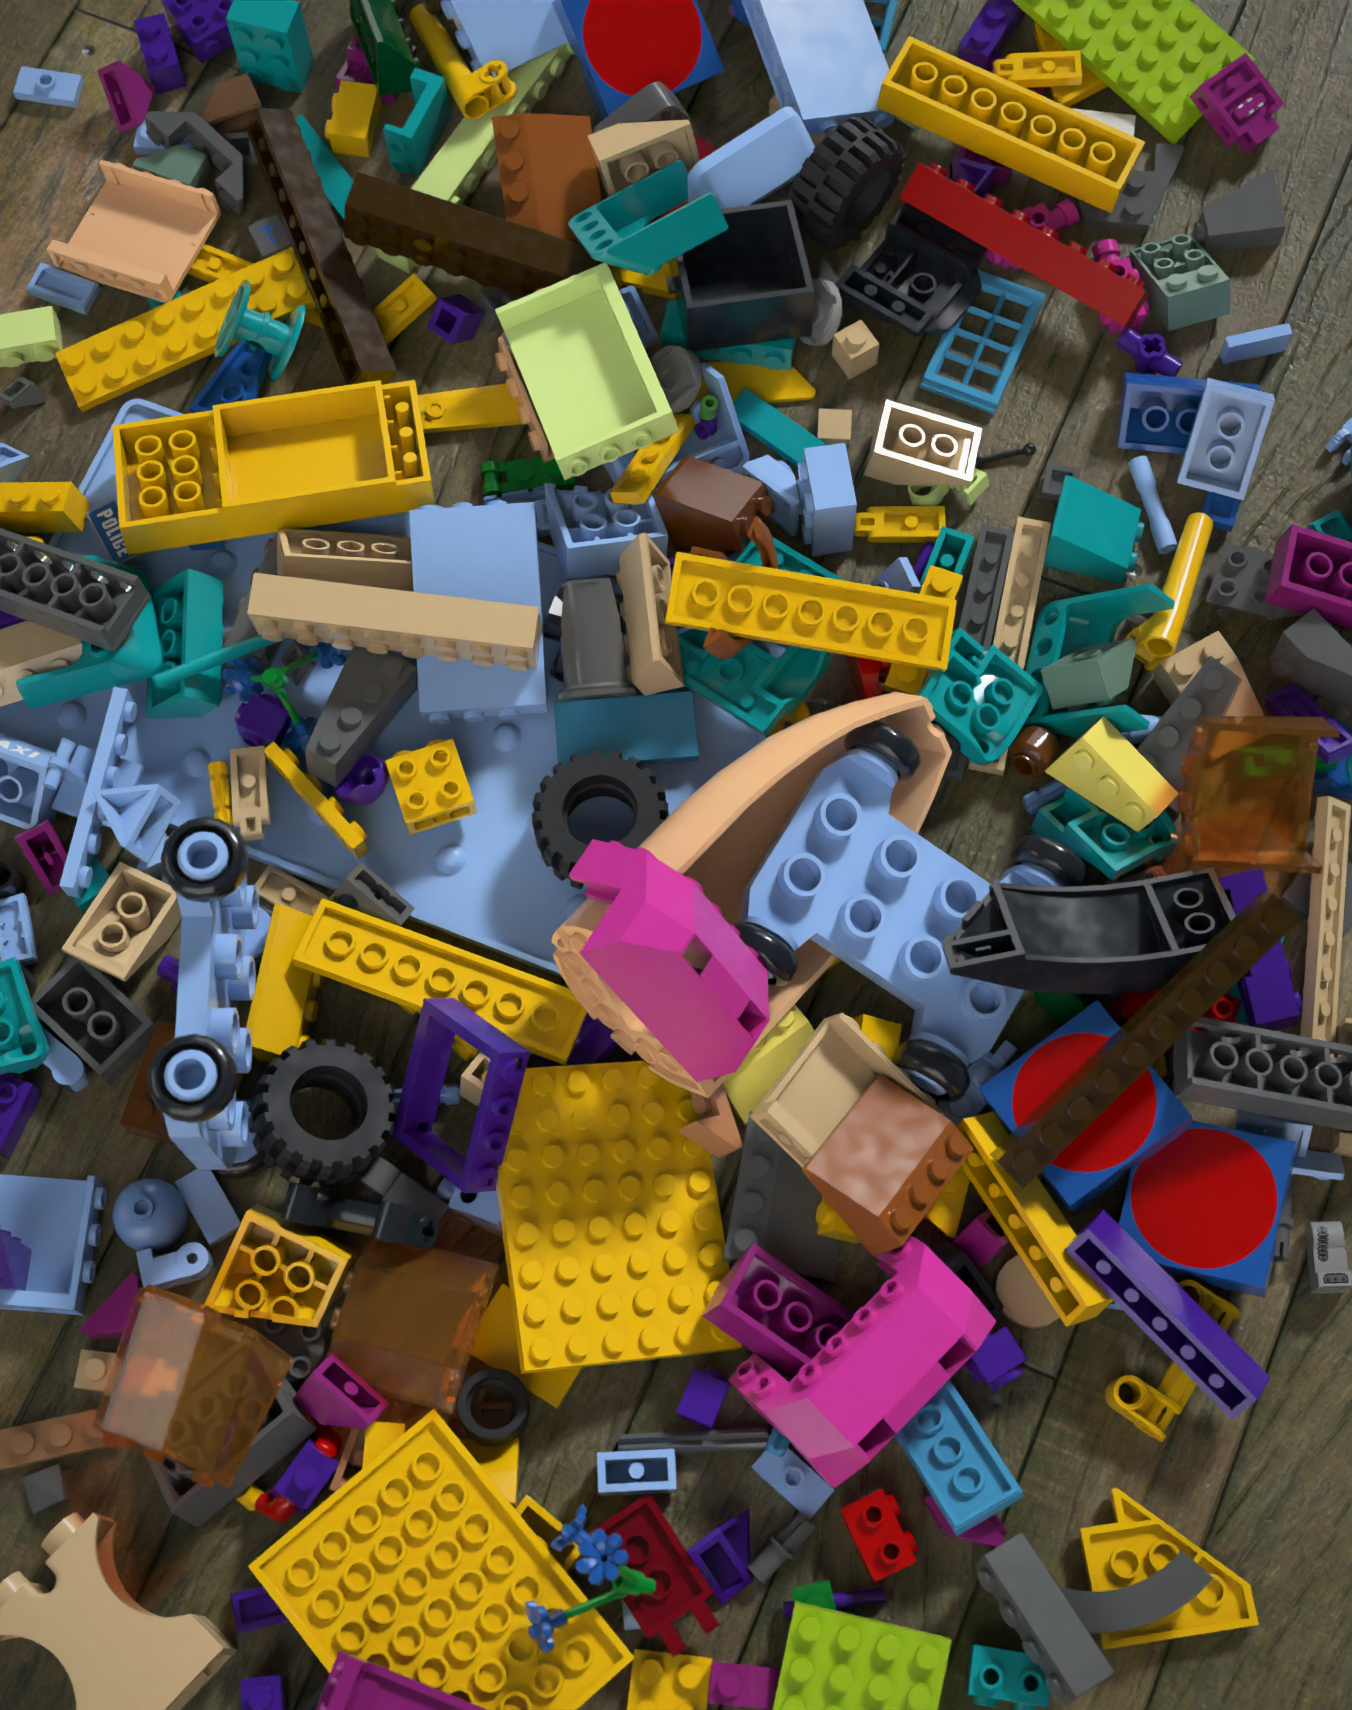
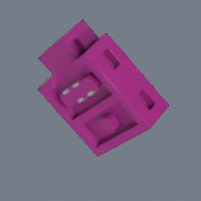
M1244 53L1205 81L1190 95L1191 100L1225 145L1229 148L1237 142L1246 155L1269 139L1280 128L1272 118V115L1284 105V102L1247 53Z

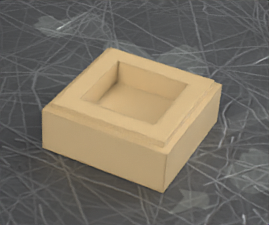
M819 408L817 438L825 444L845 443V445H850L852 410Z

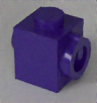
M252 694L247 704L243 702L239 706L234 719L237 722L236 725L241 740L252 747H267L272 742H275L280 747L285 734L290 729L292 720L282 701L270 694H259L258 696Z
M1004 1327L991 1336L988 1333L979 1349L964 1363V1367L975 1383L981 1381L985 1388L990 1385L995 1392L1025 1373L1021 1365L1024 1364L1027 1358L1007 1327Z

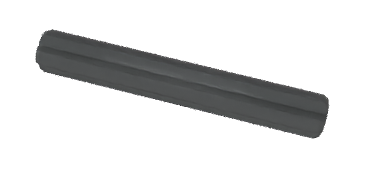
M763 1427L621 1434L618 1437V1450L675 1449V1454L766 1449L769 1431Z

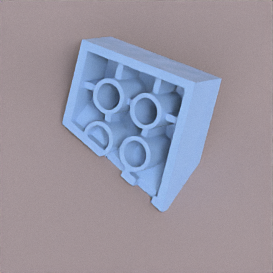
M544 483L551 538L566 579H582L616 574L617 571H620L619 556L638 534L644 532L667 558L668 533L652 493L644 504L630 505L626 503H613L610 494L612 489H609L606 493L587 492V487L575 486L574 491L556 489V484Z

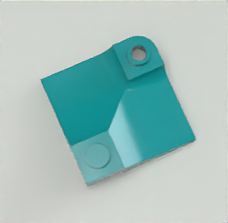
M958 627L952 631L947 670L945 672L938 669L929 670L916 696L926 697L932 704L933 712L936 716L933 720L959 741L961 745L959 751L973 763L984 766L998 759L1007 750L1045 688L992 644L985 649Z
M1069 787L1064 797L1038 810L1031 827L1037 835L1048 837L1068 847L1075 854L1093 864L1111 881L1151 859L1158 863L1169 857L1178 842L1175 825L1165 809L1153 821L1137 832Z
M14 956L0 962V1075L10 1072L21 1074L38 1067L46 1060L49 1053V1045L44 1029L36 1016L20 962ZM36 1047L32 1054L26 1055L30 1048Z

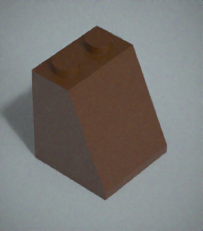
M684 456L652 494L676 552H689L692 546L712 551H743L751 541L747 535L754 517L758 516L765 524L774 512L772 500L763 482L691 456Z

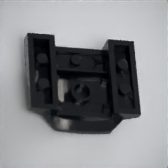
M905 202L889 220L885 240L861 268L851 264L835 285L839 289L842 303L858 313L866 311L887 324H895L915 337L920 336L924 332L946 334L964 315L981 292L982 285L977 268L985 257L988 248Z

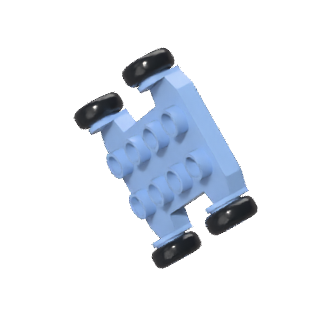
M876 720L848 732L844 739L847 752L841 755L836 762L813 776L744 888L741 897L740 921L732 924V926L738 929L740 932L739 937L745 945L757 952V959L768 972V985L785 986L790 982L798 968V961L794 952L807 940L811 939L913 1008L915 1011L910 1037L898 1047L892 1062L904 1069L909 1074L910 1080L921 1091L929 1094L932 1098L944 1102H957L966 1094L971 1083L969 1073L966 1070L967 1067L992 1049L1024 990L950 973L942 949V941L949 933L954 934L962 925L964 915L977 900L982 901L989 893V886L991 884L888 814L895 784L908 781L913 777L920 765L921 757L917 747L907 736L894 727ZM1027 835L1020 838L1011 852L1010 858L1013 867L1007 869L998 881L999 883L1030 886H1083L1087 879V870L1079 856L1058 841L1045 836Z
M202 817L188 820L175 828L165 841L161 854L163 875L173 891L176 892V898L182 915L175 1038L163 1045L151 1060L147 1080L149 1094L159 1110L163 1112L169 1138L197 1169L214 1170L223 1177L244 1179L258 1175L267 1169L268 1166L263 1161L267 1155L265 1151L257 1152L252 1143L256 1133L249 1132L251 1113L248 1109L250 1100L236 1099L235 1095L238 1083L237 1073H249L252 1064L251 1031L249 1028H240L237 1001L253 1000L256 977H258L273 907L259 901L256 885H247L246 872L249 864L247 845L238 831L221 819Z

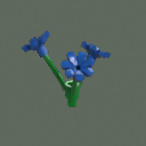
M318 642V645L310 649V653L280 669L272 667L267 670L257 669L258 660L254 657L248 656L245 663L241 657L230 661L233 669L225 668L222 672L223 679L231 682L225 686L224 690L229 696L239 692V699L242 702H247L252 693L256 696L263 693L264 687L260 682H263L266 687L275 691L292 719L290 723L292 731L285 734V744L294 755H298L302 750L306 754L305 748L318 721L315 717H308L305 720L302 716L298 715L285 691L289 682L288 675L312 660H320L321 667L325 669L333 667V664L337 666L344 665L347 658L343 653H347L349 650L334 648L332 643Z
M583 1504L578 1507L576 1515L570 1524L563 1525L559 1536L552 1541L550 1547L561 1552L566 1545L574 1542L579 1546V1553L586 1556L576 1562L577 1571L583 1574L590 1573L589 1582L594 1585H601L606 1577L612 1581V1591L568 1610L558 1609L549 1614L543 1605L538 1606L534 1600L525 1602L527 1618L533 1623V1625L528 1627L529 1635L532 1640L538 1638L540 1649L545 1653H548L555 1647L551 1637L554 1629L567 1624L568 1619L612 1600L624 1598L628 1594L638 1596L641 1593L652 1595L655 1591L656 1583L654 1579L647 1578L642 1572L624 1566L629 1561V1555L625 1550H619L623 1544L619 1534L613 1533L607 1538L602 1529L595 1530L592 1536L583 1530L584 1520L586 1519L585 1514L587 1512Z

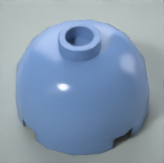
M143 1178L130 1183L120 1192L113 1206L112 1219L117 1235L127 1246L136 1251L151 1248L157 1254L173 1247L182 1232L185 1233L188 1227L190 1212L182 1194L174 1185L162 1179Z

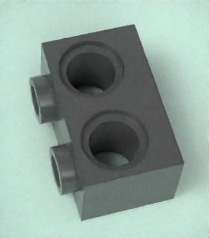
M361 861L327 899L397 926H401L415 909Z

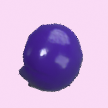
M375 754L363 755L338 787H334V792L350 804L356 806L371 805L383 794L388 783L389 772L386 763Z

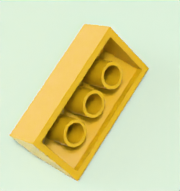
M275 903L255 986V994L246 1028H249L251 1031L252 1054L258 1060L272 1062L275 1057L279 1058L282 1052L292 1045L298 1049L302 1041L311 1040L307 1034L310 1022H315L318 1013V1001H315L318 987L322 988L325 982V976L293 965L292 958L313 916Z

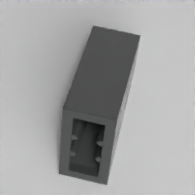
M1273 171L1265 172L1202 208L1198 222L1194 223V238L1197 242H1200L1208 254L1280 244L1286 229V223Z

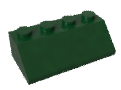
M349 0L350 20L378 95L412 92L410 76L415 67L420 69L418 58L413 57L410 37L405 38L404 21L402 18H398L396 0Z

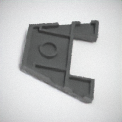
M1156 143L1153 154V171H1133L1112 213H1108L1074 197L1082 227L1147 233L1168 185L1171 183L1175 170L1182 159L1185 146Z

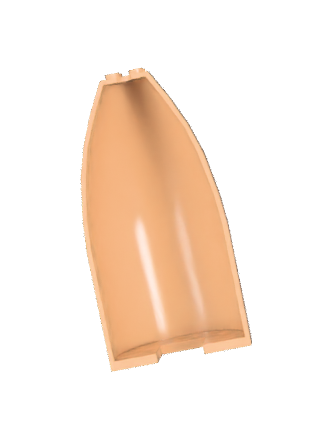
M892 691L889 694L851 702L810 716L760 742L719 771L680 804L639 847L650 851L658 860L683 876L697 881L703 887L702 893L709 901L716 904L722 910L721 916L727 923L732 925L740 921L741 897L744 888L816 773L836 762L841 755L847 752L844 739L848 732L877 720L902 732L917 747L921 757L920 765L910 780L895 784L888 813L917 834L935 798L952 751L943 729L937 724L932 723L936 716L933 712L932 704L926 697ZM587 899L552 936L551 942L558 948L553 953V957L565 983L593 1020L598 1017L605 1026L614 1031L610 1037L627 1053L632 1055L636 1051L640 1057L650 1063L649 1069L679 1087L709 1098L730 1074L696 1082L579 954L611 906V904ZM811 939L796 949L794 955L798 961V968L790 982L785 986L768 985L769 1022L749 1053L823 974L836 958L835 955Z

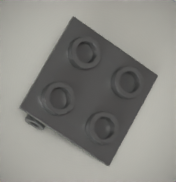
M1226 543L1205 603L1215 605L1217 608L1216 613L1222 617H1228L1230 613L1238 610L1273 619L1277 606L1266 603L1265 597L1274 554Z

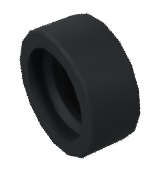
M489 1368L478 1371L466 1379L458 1392L456 1408L460 1426L469 1438L480 1445L496 1447L508 1444L520 1436L528 1424L530 1405L527 1390L520 1379L507 1370ZM492 1385L502 1386L510 1391L516 1403L515 1415L511 1421L504 1427L494 1430L478 1425L473 1419L470 1409L472 1399L476 1393L484 1387Z

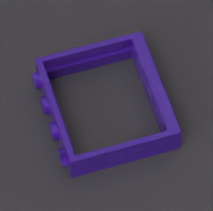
M425 998L422 1004L392 1135L462 1192L495 1191L498 1167L503 1162L530 1051L455 998ZM455 1034L490 1058L466 1159L431 1132ZM513 1058H519L518 1064Z

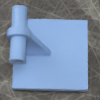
M62 738L55 756H51L48 761L50 768L42 784L50 789L57 790L61 777H63L64 779L51 808L54 811L78 818L96 750L78 745L71 763H69L68 761L76 744L71 740ZM119 758L117 766L119 768V780L116 788L137 786L144 766ZM102 821L101 826L112 829L108 821Z

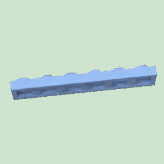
M113 688L59 886L70 897L82 899L84 888H88L91 884L93 870L90 865L93 854L97 855L101 847L102 836L99 832L102 821H107L92 791L116 788L119 780V768L117 767L120 755H125L128 747V735H126L129 723H133L136 717L137 704L128 689Z

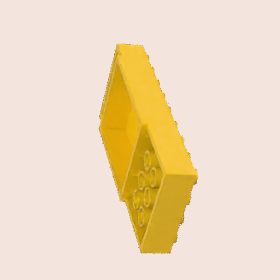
M381 380L212 405L213 410L112 425L119 529L128 555L277 532L278 528L300 529L409 512V510H418L417 508L422 505H435L415 380L384 385L381 384Z

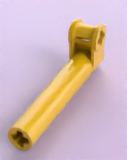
M419 4L412 9L410 21L441 77L445 78L446 86L465 118L470 120L479 119L486 113L514 99L517 94V88L515 83L509 80L507 76L508 68L503 61H490L478 70L471 72L437 15L429 13L425 9L424 4ZM492 71H494V72H495V75H496V77H494V78H493V75H492V73H491ZM500 88H504L505 94L502 93Z
M1192 513L1188 516L1162 592L1175 601L1174 608L1154 612L1151 618L1139 627L1134 628L1125 638H1135L1136 649L1134 658L1143 663L1144 669L1147 671L1154 670L1161 661L1173 655L1176 650L1214 522L1212 518L1204 513Z

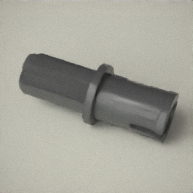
M798 1513L775 1538L773 1536L769 1538L771 1540L769 1545L751 1564L747 1565L748 1569L765 1584L787 1559L790 1561L793 1559L791 1554L815 1530L814 1524L803 1513Z

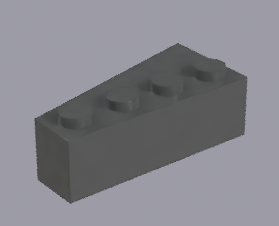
M353 646L305 748L307 771L337 788L416 692L417 667L390 651L387 654H375L367 651L365 647Z
M1212 656L1209 657L1137 748V751L1179 793L1169 804L1178 813H1182L1187 802L1186 800L1242 681L1239 676Z

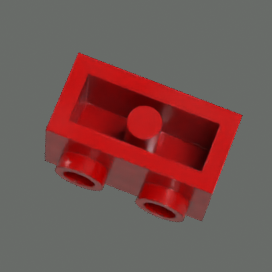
M882 1488L840 1508L841 1518L872 1584L917 1562L914 1554L919 1552L918 1546L909 1530L903 1533L897 1520L898 1517L902 1516V1513L892 1494L886 1496Z

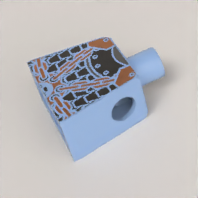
M444 1178L441 1181L436 1196L449 1203L448 1208L459 1219L503 1237L497 1188L495 1191L464 1193L448 1179Z

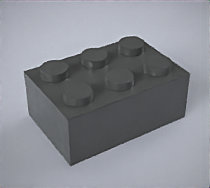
M75 957L31 998L36 1015L110 1086L146 1051L155 1024L94 966Z

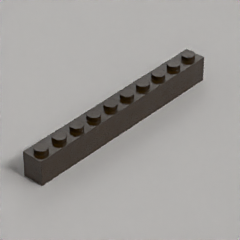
M257 108L246 128V132L346 385L381 380L382 385L389 384L397 372L395 362L388 351L384 334L380 331L374 316L373 307L370 305L364 291L363 282L357 274L352 255L348 251L343 239L342 230L334 217L331 203L326 197L321 184V178L317 174L312 162L311 153L305 145L300 126L297 124L292 110Z
M1260 892L1009 1135L990 1156L1024 1189L1275 946L1299 920L1273 893Z

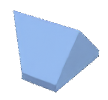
M158 784L92 791L120 846L141 861L148 863L182 801Z

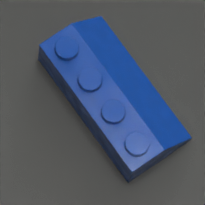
M1124 372L1119 405L1117 448L1184 454L1206 380ZM1227 382L1261 391L1258 384Z

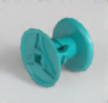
M244 280L234 295L222 323L215 345L214 357H222L235 338L248 344L249 350L256 351L257 348L273 355L269 366V379L272 382H276L293 353L304 322L306 309L304 305L297 306L285 324L270 318L269 312L264 311L261 314L249 309L247 304L251 286L248 280Z

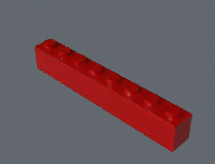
M930 162L927 167L918 163L899 197L900 199L1128 329L1131 327L1150 294L1142 289L1146 282L1130 273L1127 274L1126 278L1114 273L1117 266L1099 257L1097 262L1087 258L1086 254L1089 250L1073 241L1068 246L1057 241L1060 236L1059 233L1045 225H1042L1040 230L1029 225L1032 218L1014 209L1012 214L1001 209L1004 202L986 193L984 198H981L973 193L976 186L960 177L956 183L945 177L948 171L939 165Z

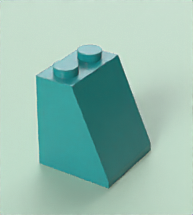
M1065 475L1043 566L1123 584L1126 573H1133L1138 553L1132 552L1134 542L1140 543L1145 523L1139 522L1141 509L1081 480Z

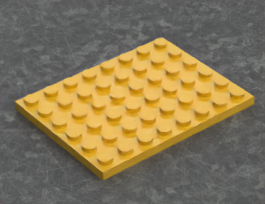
M646 1061L526 1068L503 1162L498 1167L496 1185L521 1374L735 1351L742 1348L741 1343L702 1317L717 1286L730 1269L729 1263L724 1262L726 1245L711 1153L679 1132V1129L699 1120L698 1114L693 1108L691 1093L689 1090L679 1087L649 1069L650 1063ZM485 1071V1072L482 1074L483 1086H484V1082H485V1078H486L487 1071Z
M435 1409L425 1415L248 1566L329 1673L332 1670L338 1652L341 1651L397 1672L487 1710H577L635 1659L595 1608L568 1619L567 1624L554 1629L551 1637L555 1647L548 1653L542 1652L538 1638L535 1640L531 1639L528 1627L533 1625V1623L527 1618L525 1602L534 1600L538 1606L543 1605L549 1614L558 1609L568 1610L589 1600Z

